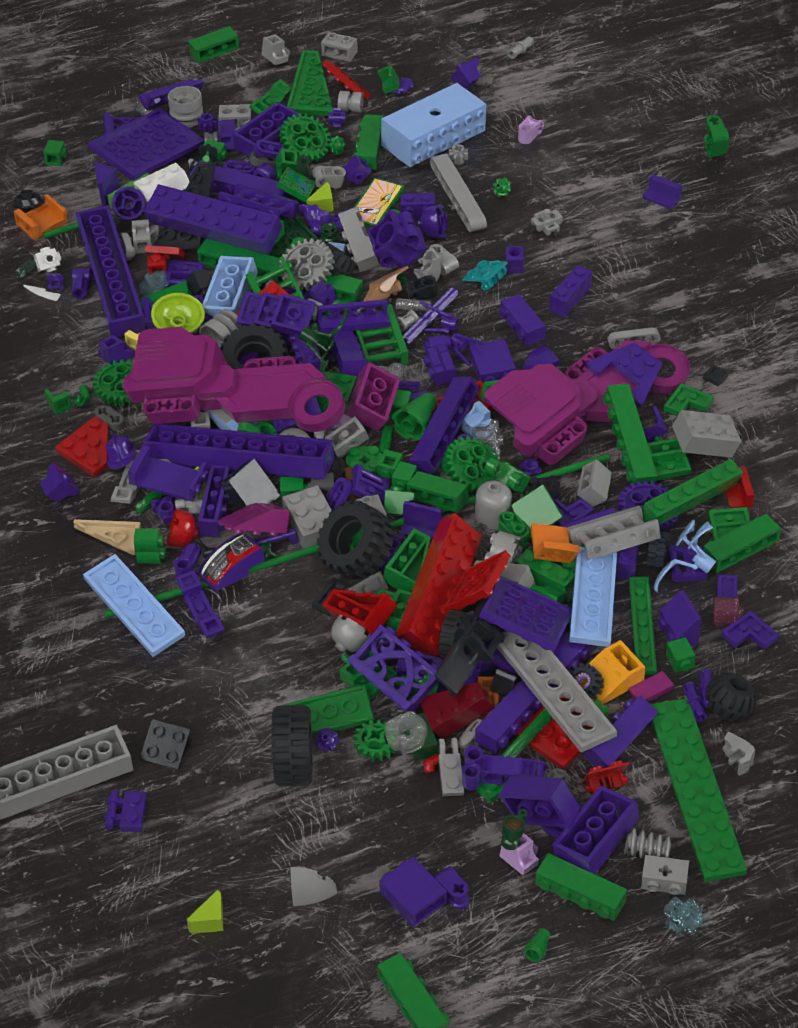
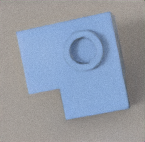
M480 401L474 403L471 411L466 414L461 424L462 430L472 437L492 439L496 436V423L490 418V411Z

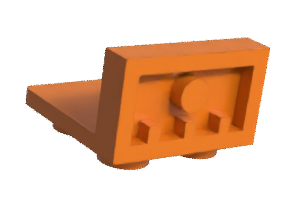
M532 523L531 535L534 559L571 563L580 553L579 545L569 543L568 529L566 527Z

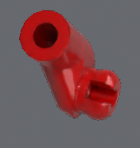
M434 754L424 760L425 773L435 771V765H439V754Z

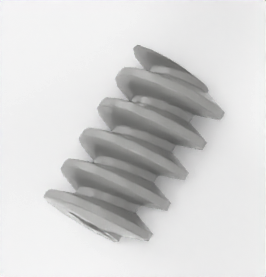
M633 828L627 836L624 854H627L629 849H631V856H635L639 851L640 858H644L646 853L651 856L656 855L669 858L672 843L669 836H667L665 841H662V835L659 834L655 840L652 832L646 838L644 830L637 835L636 829Z

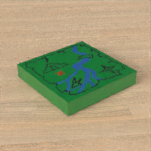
M287 167L277 187L306 202L316 184L309 178Z

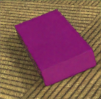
M661 671L630 687L628 693L633 699L641 695L647 702H650L673 690L674 684Z

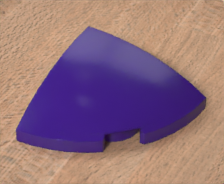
M541 346L527 356L526 362L523 364V370L532 369L538 364H553L556 367L559 366V359L549 348Z

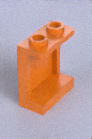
M48 194L44 196V204L27 213L20 209L13 211L16 224L34 240L43 237L44 232L57 229L68 223L66 208L58 204L56 199L51 198Z

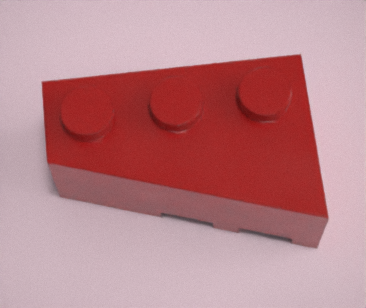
M333 589L322 606L332 617L337 619L339 615H343V620H346L348 617L366 630L364 633L372 635L380 624L382 626L385 624L397 604L387 593L377 595L371 592H365L364 594L349 590Z

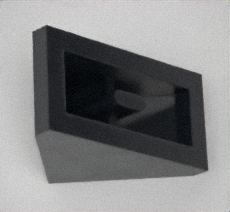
M499 667L496 670L489 691L506 697L513 689L519 675Z

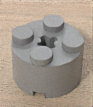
M503 531L493 533L490 539L492 546L490 552L486 553L484 560L506 550L511 555L507 563L516 564V560L523 551V547L520 546V541L524 542L523 537Z

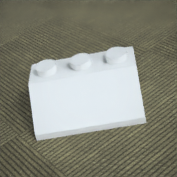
M174 163L133 183L134 188L140 190L144 195L146 207L158 184L183 190L186 189L190 181L185 171L177 163Z

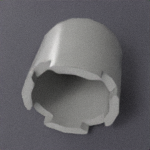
M496 480L487 481L476 492L475 518L479 524L486 525L488 529H498V517L501 513L506 511L513 512L511 506L512 493L506 484Z

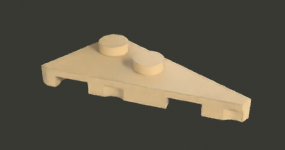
M74 519L75 529L131 555L136 554L134 534L135 528L141 529L140 522Z

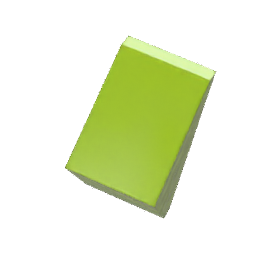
M326 182L306 200L307 204L318 205L321 210L327 212L333 211L330 184Z
M217 890L187 919L189 932L194 934L223 931V903L220 891Z

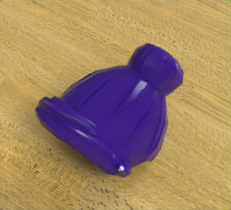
M300 204L297 206V212L305 217L308 225L311 227L310 230L316 236H321V226L332 221L330 213L321 210L318 205Z

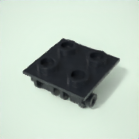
M152 719L139 759L179 769L185 747L190 745L192 740L189 737L191 729Z

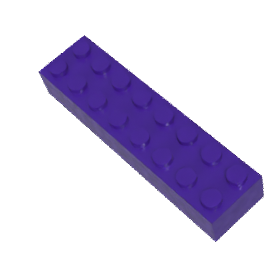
M160 184L157 185L144 209L149 223L266 255L270 254L283 228L277 215Z

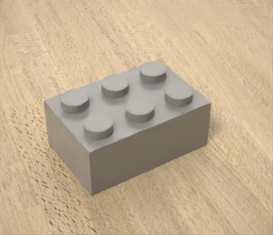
M681 410L672 425L683 453L732 458L742 442L730 415Z
M318 485L282 497L283 508L290 511L288 521L292 529H295L296 536L303 549L317 544V538L320 536L318 532L323 526L322 522L325 518L329 517V513L332 511Z

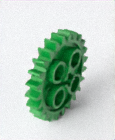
M300 113L297 117L294 114L291 118L288 117L279 130L281 131L279 137H281L280 143H284L283 147L297 150L298 158H302L304 163L307 159L310 163L313 160L318 162L319 158L323 159L330 149L329 143L331 141L329 137L331 134L326 133L328 128H323L324 123L319 124V119L313 120V115L308 118L306 113L304 117Z
M121 359L120 363L114 360L113 365L106 363V368L100 367L101 371H96L97 376L93 377L94 381L92 382L97 398H101L102 402L107 401L108 405L114 402L115 406L118 403L124 406L126 402L132 405L123 389L124 377L132 372L133 363H130V359L126 362H123Z
M461 436L458 440L455 439L450 443L444 452L445 457L443 461L446 464L443 467L449 469L446 475L453 476L450 480H456L459 483L468 485L470 493L474 489L477 492L478 488L485 482L491 480L498 481L487 474L484 468L489 459L493 457L498 458L499 454L494 455L495 448L489 449V443L484 445L483 439L478 442L476 436L472 440L469 436H466L465 439Z

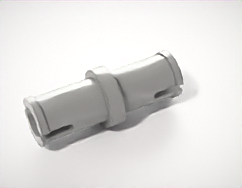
M528 36L523 41L517 42L513 48L507 51L508 57L514 59L519 54L525 53L526 49L534 44L533 39Z

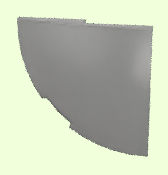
M291 867L293 906L317 903L337 894L336 884L328 876H325V880H323V877L317 874L316 870Z

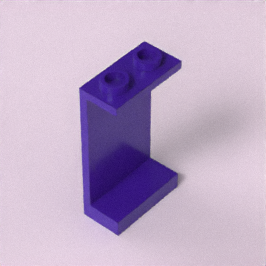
M143 445L128 471L129 484L193 502L196 495L200 494L203 482L207 481L209 471H207L206 462L202 463L199 470L152 458L150 447Z

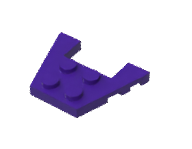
M634 342L588 361L585 368L597 377L608 367L614 368L638 386L632 391L635 405L642 408L663 363Z

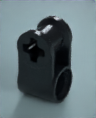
M427 275L405 282L402 290L407 294L408 301L414 304L434 298L437 295L436 278Z

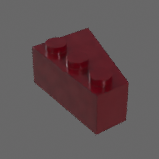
M478 682L462 686L453 697L449 695L450 690L428 695L421 702L431 729L441 739L447 738L495 708L489 693Z

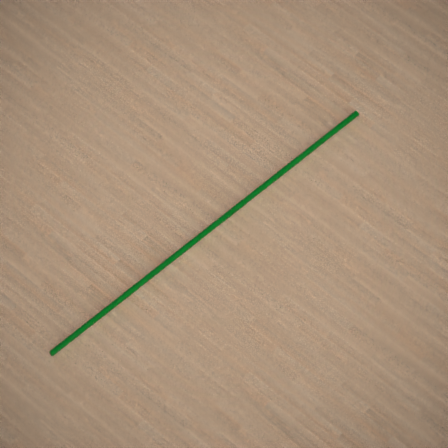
M606 453L533 477H558L580 470L583 466L596 459L600 463L609 461L610 457ZM476 495L469 496V501L464 506L475 503ZM435 507V508L441 509V513H444V512L449 511V510H446V509H442V508H439V507ZM404 517L390 521L392 527L390 529L403 526ZM357 532L352 535L349 542L355 539ZM316 544L263 561L249 568V574L317 553L319 546ZM204 580L200 581L202 588L209 587ZM180 588L154 595V598L161 602L180 596L182 593ZM111 609L103 611L106 619L116 616Z

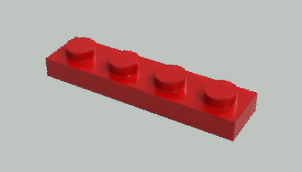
M325 59L322 65L327 68L326 72L332 76L335 75V79L342 84L344 83V87L349 91L363 92L364 98L369 99L371 94L335 63Z

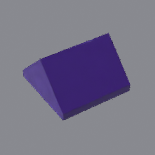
M94 162L103 207L109 205L108 195L119 189L116 169L99 162Z

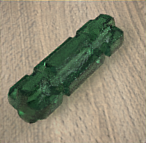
M35 254L15 270L16 277L22 279L36 267Z

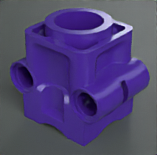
M390 209L379 223L367 230L373 244L374 254L379 257L381 266L384 268L392 267L394 264L400 267L409 266L426 250L421 230L415 226L412 215L408 211L398 214Z

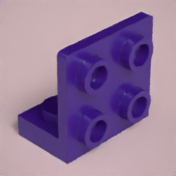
M404 501V525L398 536L401 539V544H403L415 528L431 537L430 547L438 523L441 520V509Z

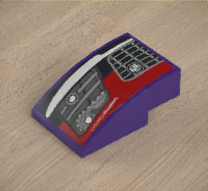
M245 533L236 534L209 554L197 568L196 574L212 589L218 591L249 576V568L265 561L263 549Z

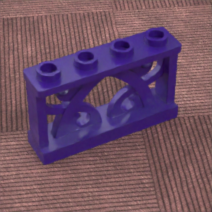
M380 624L370 638L347 661L357 672L411 716L416 711L415 708L439 683V680L434 676L438 667L434 663L429 665L425 661L426 657L418 650L416 652L410 649L411 645L405 639L399 640L395 637L396 632L389 626L384 628ZM381 639L389 640V647H384L382 643V653H378L376 649L377 643ZM396 646H398L402 651L395 650ZM372 649L375 655L361 662ZM404 659L407 667V678L394 677L385 682L387 666L384 661ZM413 660L416 661L419 664V666L414 667ZM380 662L382 665V671L377 673L375 672V668L380 667L377 664ZM421 671L429 674V680L426 683H414V680L424 679V677L419 676ZM397 682L405 683V686L401 684L400 689H395L394 687ZM413 687L419 689L415 696L408 701Z

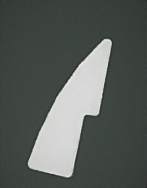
M24 285L31 292L44 298L57 301L60 297V294L47 292L44 288Z

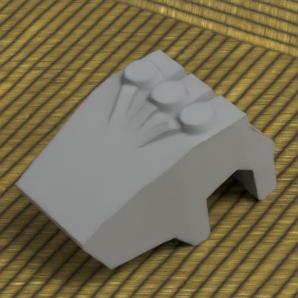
M432 248L427 250L423 258L418 260L420 264H423V267L414 269L413 273L417 278L431 275L437 281L440 277L441 257Z
M728 732L724 738L725 745L722 750L729 758V765L736 762L739 763L737 774L740 776L747 773L750 766L753 765L755 749L746 740Z

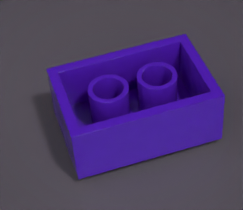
M509 776L499 793L500 798L511 815H518L521 809L527 811L526 825L569 828L580 810L575 798L561 778Z

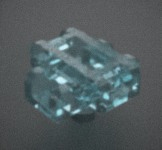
M164 270L156 271L151 275L147 273L144 276L146 280L139 283L140 293L143 296H147L165 289V286L168 285L167 273Z
M675 896L664 907V913L670 917L665 922V926L676 931L678 936H681L686 930L693 934L696 928L704 923L705 918L701 916L703 908L690 898L684 903Z

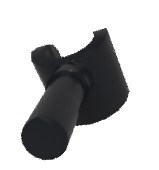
M199 538L194 540L203 550L204 559L216 549L215 547L208 548Z

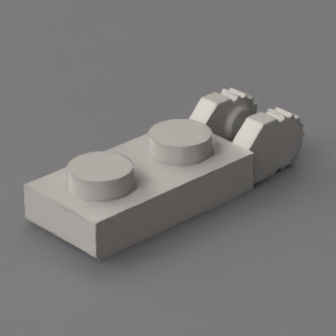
M452 738L451 741L452 754H445L444 739H439L438 761L442 796L464 795L457 738Z

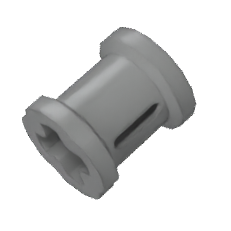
M413 310L408 311L402 317L396 318L402 332H405L408 327L414 325L419 320Z

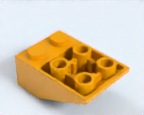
M621 640L602 650L588 663L604 679V682H602L604 689L600 688L602 691L601 695L596 694L598 697L596 700H601V705L627 692L630 687L644 681L645 666ZM584 679L580 686L584 688L585 684L588 683V679Z

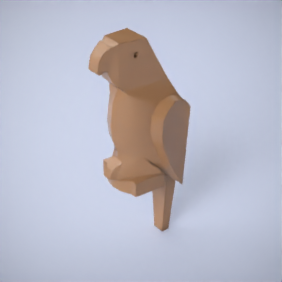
M404 266L370 283L369 291L363 301L387 299L391 294L397 295V292L402 290V287L396 277L409 267Z

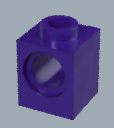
M506 246V262H508L506 273H523V246Z

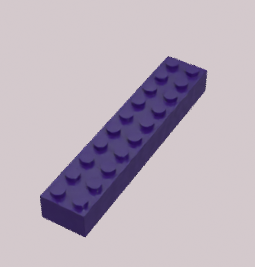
M109 205L76 212L79 232L110 335L121 337L125 336L124 334L128 330L134 333L146 330L144 315Z
M154 424L142 442L143 445L150 447L152 458L168 459L171 463L177 465L200 467L203 462H206L207 469H210L212 464L230 466V470H236L245 461L255 459L265 474L288 475L297 478L325 479L335 460L333 440L189 426Z

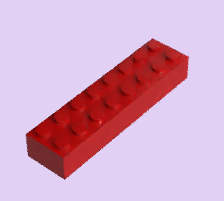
M456 513L445 517L438 523L395 636L399 640L405 639L411 645V650H418L430 656L439 654L440 632L447 615L443 608L465 569L471 567L482 538L481 534Z

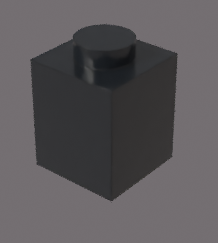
M208 269L192 271L187 282L193 296L203 295V298H205L212 278Z

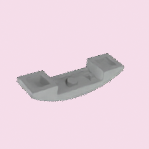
M135 450L133 460L126 465L119 486H115L111 502L130 504L135 499L140 487L129 484L128 471L140 450Z

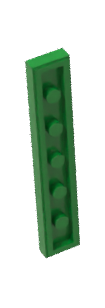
M629 577L634 655L645 666V675L657 674L649 577Z

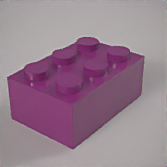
M368 362L358 373L345 415L351 418L356 417L362 424L378 431L388 420L400 378Z

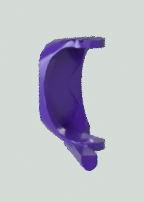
M656 406L652 409L656 425L643 428L647 443L655 441L657 436L663 437L664 433L668 432Z

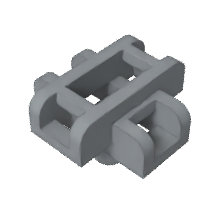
M549 209L538 212L531 218V223L533 226H536V230L538 232L543 231L547 236L551 232H559V224L563 221V217L557 210L550 211Z

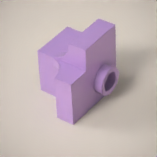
M524 833L519 839V845L515 850H507L501 846L500 857L522 875L536 867L539 862L535 855L538 852V847Z

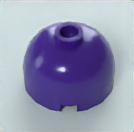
M126 186L115 192L111 205L113 212L118 218L132 221L142 215L146 202L140 190Z
M441 204L426 208L421 214V219L418 220L419 228L422 229L426 236L432 239H442L447 236L443 234L444 230L448 231V219L446 212H443L441 209L444 208Z

